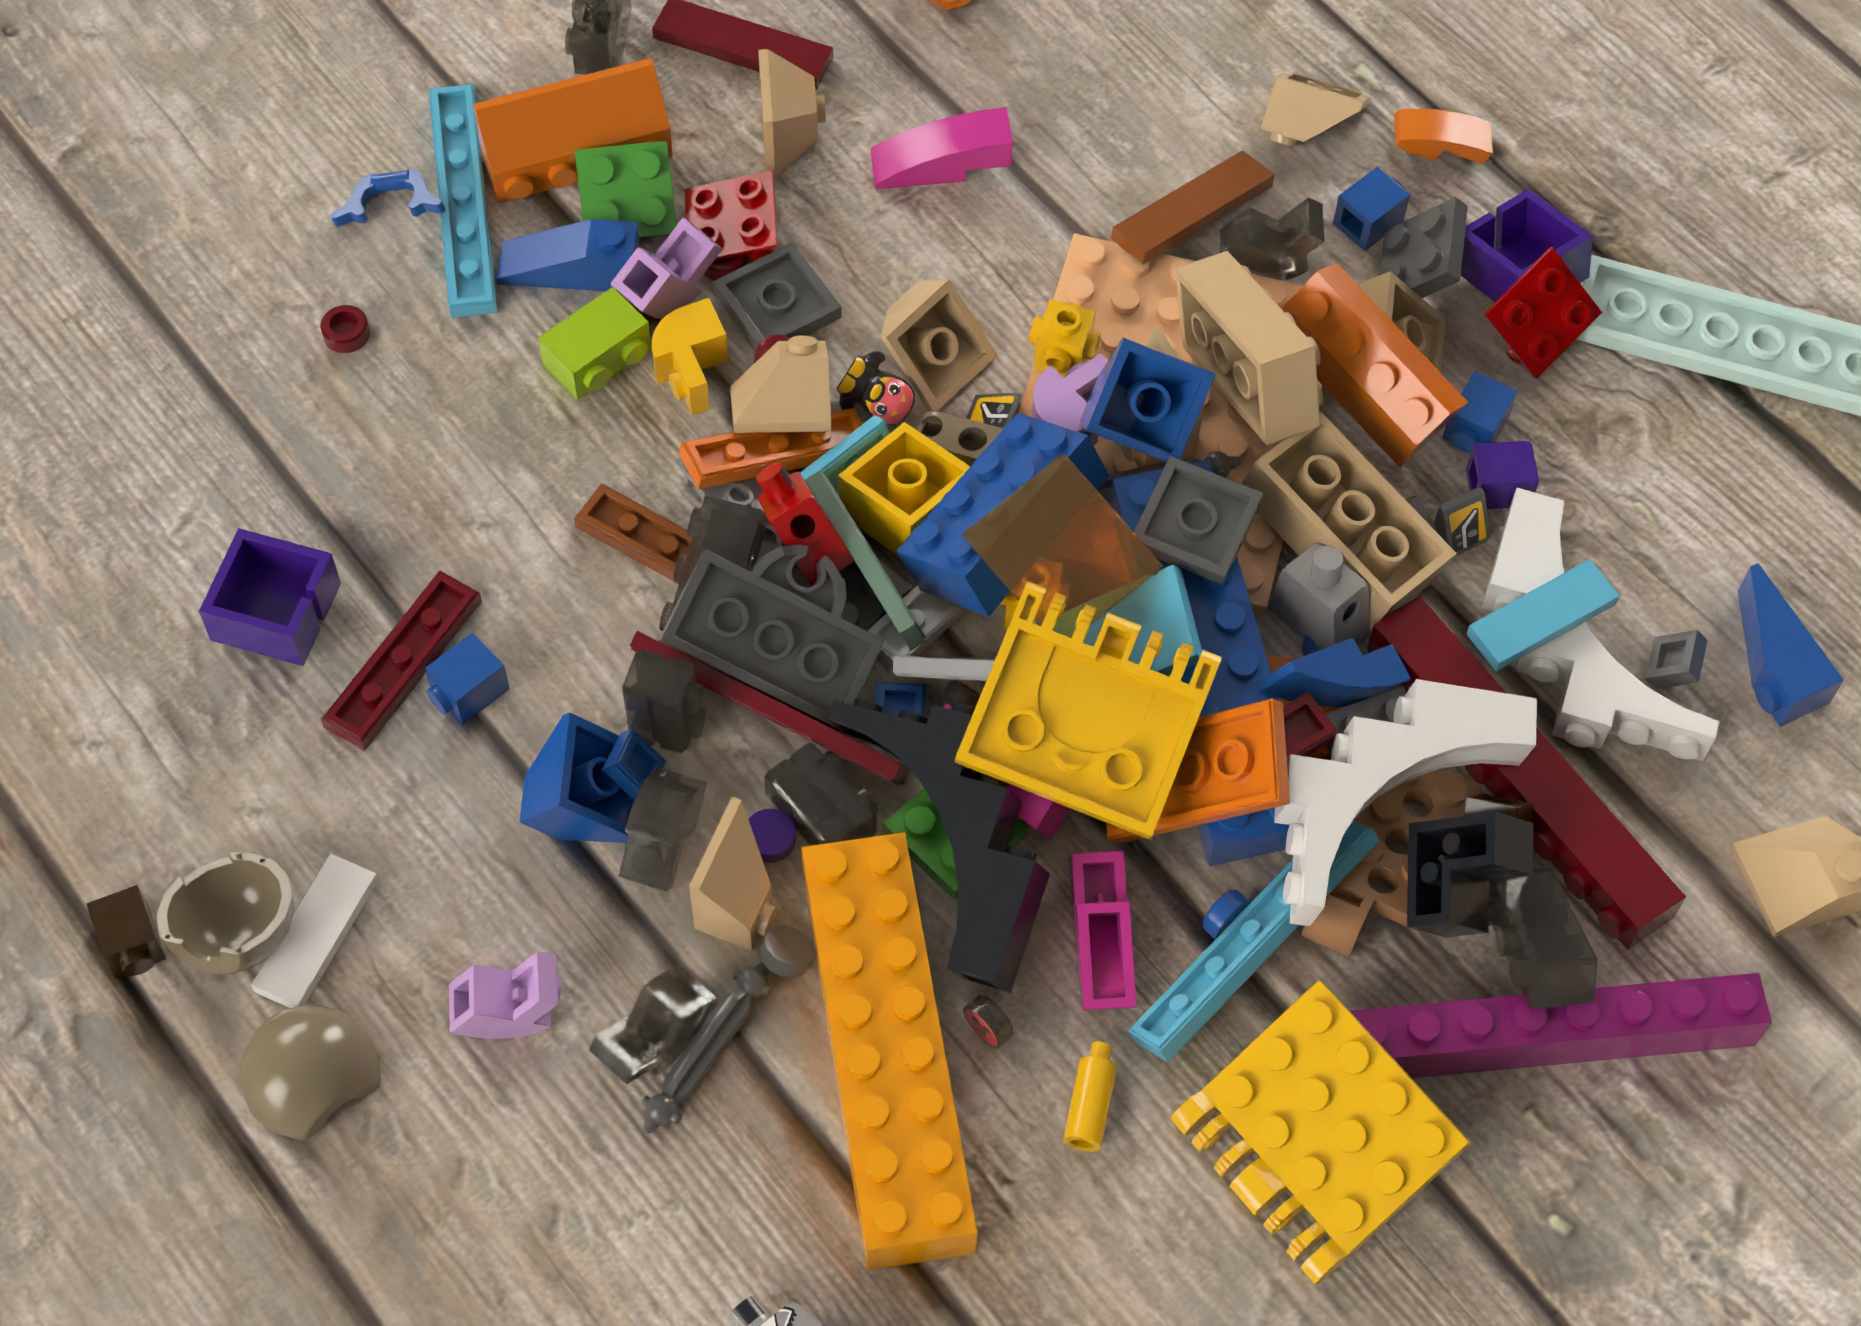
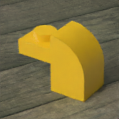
M710 298L670 312L659 322L652 336V355L657 385L669 381L675 398L677 400L685 399L691 415L710 409L708 385L702 370L728 361L726 333Z

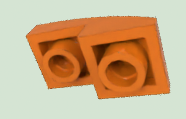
M1399 109L1394 115L1395 146L1409 154L1419 155L1435 162L1440 154L1446 150L1459 158H1466L1481 165H1484L1493 154L1491 122L1462 113L1437 109Z

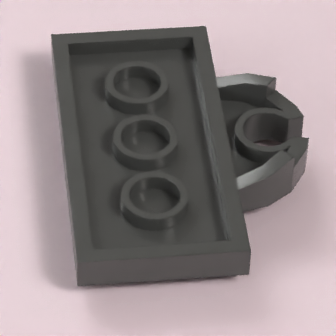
M780 546L760 557L750 571L707 549L703 550L658 641L836 731H841L828 720L834 700L853 705L854 699L858 697L885 640L841 618L847 599L845 579H842L833 561L826 555L821 557L816 564V581L811 587L806 588L794 581L792 568L796 561L806 556L809 546Z

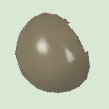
M229 852L230 856L205 863L183 878L179 875L163 894L156 914L159 937L169 950L184 962L207 972L233 975L265 962L288 934L295 911L289 876L275 860L254 852Z
M304 1005L286 1009L266 1020L253 1034L243 1054L240 1067L241 1094L252 1116L273 1133L297 1140L310 1138L325 1127L327 1119L341 1105L352 1099L358 1098L361 1101L375 1091L381 1082L380 1056L366 1030L342 1010L321 1005Z

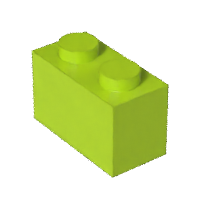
M611 287L538 337L543 366L577 400L590 391L601 389L606 385L610 377L628 365L637 364L651 350L649 322L614 287Z

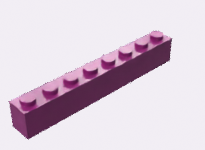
M1760 973L1350 1011L1411 1078L1756 1046L1772 1023Z

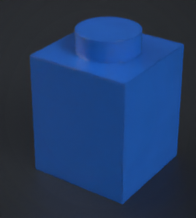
M1376 167L1339 195L1333 224L1366 251L1384 238L1386 230L1404 222L1411 194L1405 190L1398 180L1390 178L1379 167Z
M1474 371L1461 393L1469 403L1446 424L1442 438L1465 452H1471L1474 443L1495 442L1510 417L1518 391Z
M473 632L425 668L430 686L426 691L428 698L439 712L445 715L450 711L462 725L510 689L505 665Z

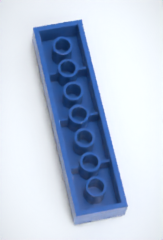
M1209 459L1190 463L1213 473ZM1164 469L1116 478L1112 481L1110 507L1131 583L1172 565L1130 548L1131 537ZM1236 557L1224 585L1179 568L1182 570L1201 649L1222 657L1199 717L1272 698L1279 701L1278 697L1263 692L1257 683L1271 674L1238 557ZM1197 663L1185 668L1181 678L1182 682L1190 683ZM1275 808L1198 825L1208 865L1213 866L1286 850V837L1290 825L1274 823Z

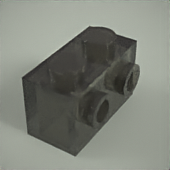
M572 0V19L574 22L573 27H568L566 31L565 52L566 55L573 56L575 74L586 75L622 65L632 10L631 0Z

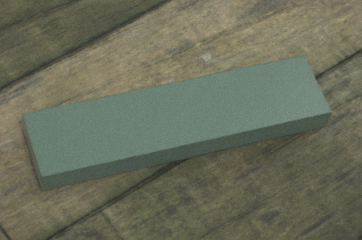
M818 471L805 479L909 649L913 650L926 642L924 639L926 636L824 472Z

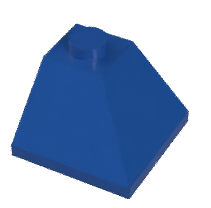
M1122 337L1097 378L1080 422L1087 432L1167 462L1170 456L1181 459L1216 374Z
M570 712L563 715L525 775L519 823L558 840L633 843L638 841L642 801L636 802L602 770L619 735Z

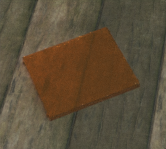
M1065 453L1056 457L1050 465L977 523L969 526L963 533L964 539L1018 601L1028 581L1047 588L1044 601L1035 620L1040 626H1042L1055 592L1066 596V607L1061 619L1057 621L1054 632L1072 638L1076 629L1075 623L1078 615L1086 604L1097 608L1091 623L1092 625L1151 576L1157 575L1163 566Z

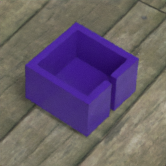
M1527 189L1496 208V216L1488 212L1466 226L1461 276L1496 302L1550 247H1553L1581 283L1590 277L1593 236L1531 190Z
M238 528L199 609V614L210 641L304 667L321 629L318 619L325 620L341 585L333 555L329 552Z

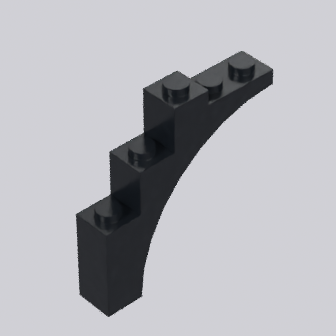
M855 698L853 705L834 700L828 720L845 734L879 746L902 761L920 780L940 813L953 849L958 882L957 927L947 969L964 980L1011 993L1050 873L1036 862V854L1008 845L1022 801L1008 789L1009 784L955 763L956 754L975 708L960 703H953L951 709L933 705L927 719L924 716L905 710H900L898 717L882 713L883 707L864 699Z

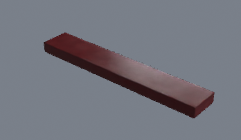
M636 631L629 645L632 647V651L897 785L904 783L910 771L905 765L639 631Z

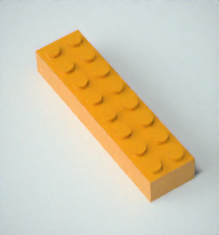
M903 832L801 847L803 879L867 1271L976 1254L978 1233L906 834Z

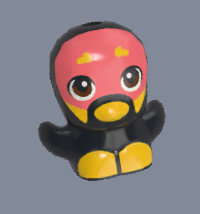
M873 351L865 356L857 355L836 389L840 394L839 404L841 409L854 408V405L859 403L871 417L876 415L884 419L887 426L903 422L913 409L915 403V393L912 386L906 380L878 369L879 365L886 358L882 352Z

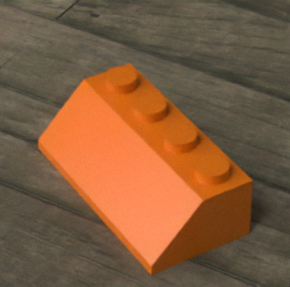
M652 58L473 104L483 162L498 203L512 199H523L531 194L554 188H564L577 183L575 150L667 141L669 158L673 157L670 125Z
M1338 263L1316 271L1284 305L1283 312H1289L1294 318L1296 326L1306 337H1312L1319 348L1321 361L1316 366L1317 380L1400 468L1469 403Z

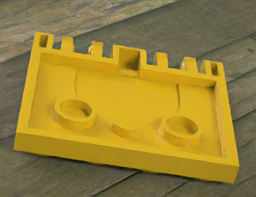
M1028 581L955 757V763L1151 840L1222 657L1202 650L1190 683H1184L1181 681L1194 646L1183 642L1182 646L1177 649L1173 659V669L1170 676L1161 674L1150 668L1154 658L1159 655L1163 645L1162 638L1164 634L1153 630L1138 665L1128 660L1142 625L1107 613L1094 647L1087 645L1084 641L1097 608L1085 605L1076 620V629L1072 638L1054 632V629L1065 610L1066 596L1055 592L1042 626L1036 625L1034 623L1044 601L1047 588Z
M1318 980L1212 1081L1179 1107L1171 1117V1121L1184 1136H1188L1205 1123L1217 1110L1222 1113L1212 1119L1192 1139L1191 1143L1199 1152L1212 1147L1232 1126L1244 1138L1230 1150L1226 1151L1213 1167L1221 1178L1233 1172L1254 1151L1260 1156V1158L1246 1167L1229 1186L1254 1216L1265 1211L1288 1189L1294 1196L1278 1207L1263 1224L1271 1235L1283 1230L1304 1208L1314 1217L1317 1222L1296 1236L1286 1250L1294 1261L1305 1255L1325 1235L1329 1234L1332 1239L1316 1250L1300 1267L1315 1285H1318L1330 1276L1472 1144L1321 980Z

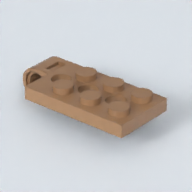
M1438 769L1409 779L1376 798L1354 820L1372 828L1380 841L1326 896L1324 909L1311 926H1304L1301 936L1350 957L1370 911L1407 927L1408 854H1397L1391 851L1386 842L1389 840H1400L1408 845L1409 823L1464 816L1466 798L1479 795L1483 786L1446 770ZM1417 802L1423 805L1429 814L1415 816L1409 813L1403 804ZM1372 878L1384 879L1391 884L1394 891L1386 894L1379 893L1369 885L1368 880Z

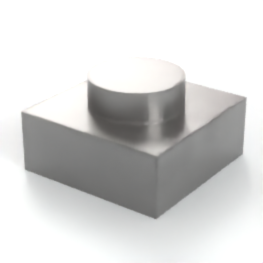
M1698 630L1654 637L1645 679L1655 689L1699 682L1708 640Z

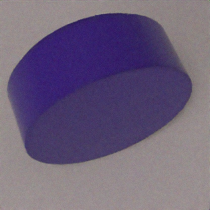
M763 809L754 813L748 820L763 862L774 863L785 859L793 851L796 843L795 825L792 819L786 813L777 809Z

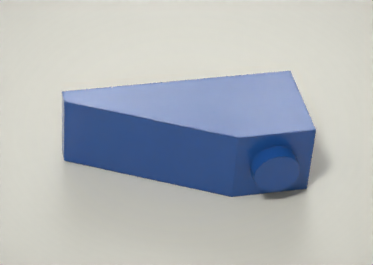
M589 219L502 241L496 277L497 284L607 291L613 287L610 283L638 246L640 247L637 222Z
M1757 563L1750 566L1738 589V598L1751 683L1761 708L1765 712L1771 713L1781 727L1830 704L1844 679L1760 564Z

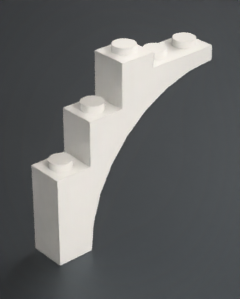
M1516 488L1507 513L1481 608L1496 611L1565 573L1560 540L1564 508L1563 500ZM1586 622L1523 656L1518 661L1516 671L1529 674L1533 679L1540 682H1556L1564 685L1552 735L1565 739L1571 745L1601 749L1607 735L1611 734L1618 736L1622 741L1629 744H1646L1666 750L1677 758H1694L1704 761L1716 739L1720 721L1681 707L1645 686L1611 656L1591 632Z
M1416 679L1404 697L1400 696L1397 699L1394 710V723L1354 716L1344 732L1336 734L1332 745L1331 760L1290 754L1287 758L1290 804L1276 807L1274 823L1290 825L1286 837V853L1293 855L1292 872H1288L1283 889L1284 903L1291 904L1290 924L1311 926L1325 907L1330 869L1342 837L1352 821L1376 798L1409 779L1441 768L1478 763L1520 766L1536 746L1537 698Z

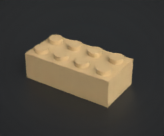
M1228 251L1175 268L1182 346L1199 367L1216 374L1213 380L1214 385L1266 445L1320 427L1319 406L1323 403V395L1317 382L1316 366L1320 364L1321 357L1315 340L1310 336L1306 337L1296 326L1292 315L1289 312L1284 313L1274 302L1270 291L1266 288L1262 289L1253 279L1248 267L1245 265L1241 266Z
M1320 412V427L1284 439L1254 462L1241 484L1263 493L1262 502L1257 512L1298 555L1302 554L1313 544L1332 546L1342 553L1343 563L1363 578L1368 585L1370 632H1372L1374 624L1403 607L1435 581L1457 553L1335 425Z

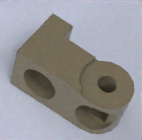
M938 411L926 412L916 428L920 433L970 467L1004 429Z

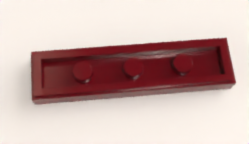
M667 0L652 27L653 39L758 72V50L768 49L814 76L815 90L818 89L834 58L833 47L683 0Z
M439 570L321 718L323 727L365 751L425 675V668L439 657L482 602L480 592Z

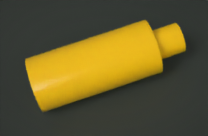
M1092 1042L1089 1056L1082 1057L1079 1060L1063 1136V1143L1076 1150L1096 1152L1101 1150L1117 1073V1065L1110 1061L1113 1047L1105 1042Z

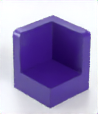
M1530 441L1474 443L1466 467L1469 491L1481 487L1485 493L1487 509L1509 508L1516 488L1536 492L1539 477L1533 446Z

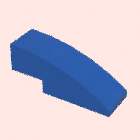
M1354 638L1295 659L1257 683L1263 692L1284 700L1293 701L1309 691L1320 707L1336 708L1345 707L1395 689L1410 681L1411 678L1393 644L1362 655Z

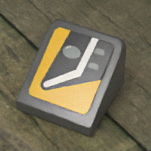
M1018 393L975 395L966 419L1004 428L1019 413L1022 395Z
M1481 487L1439 505L1434 521L1435 529L1442 539L1457 553L1455 556L1487 542L1490 538L1485 493Z

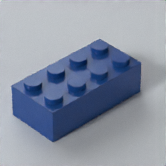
M1017 413L950 491L944 495L943 499L922 523L914 529L912 534L896 552L920 591L989 617L1104 483L1109 474L1087 434Z

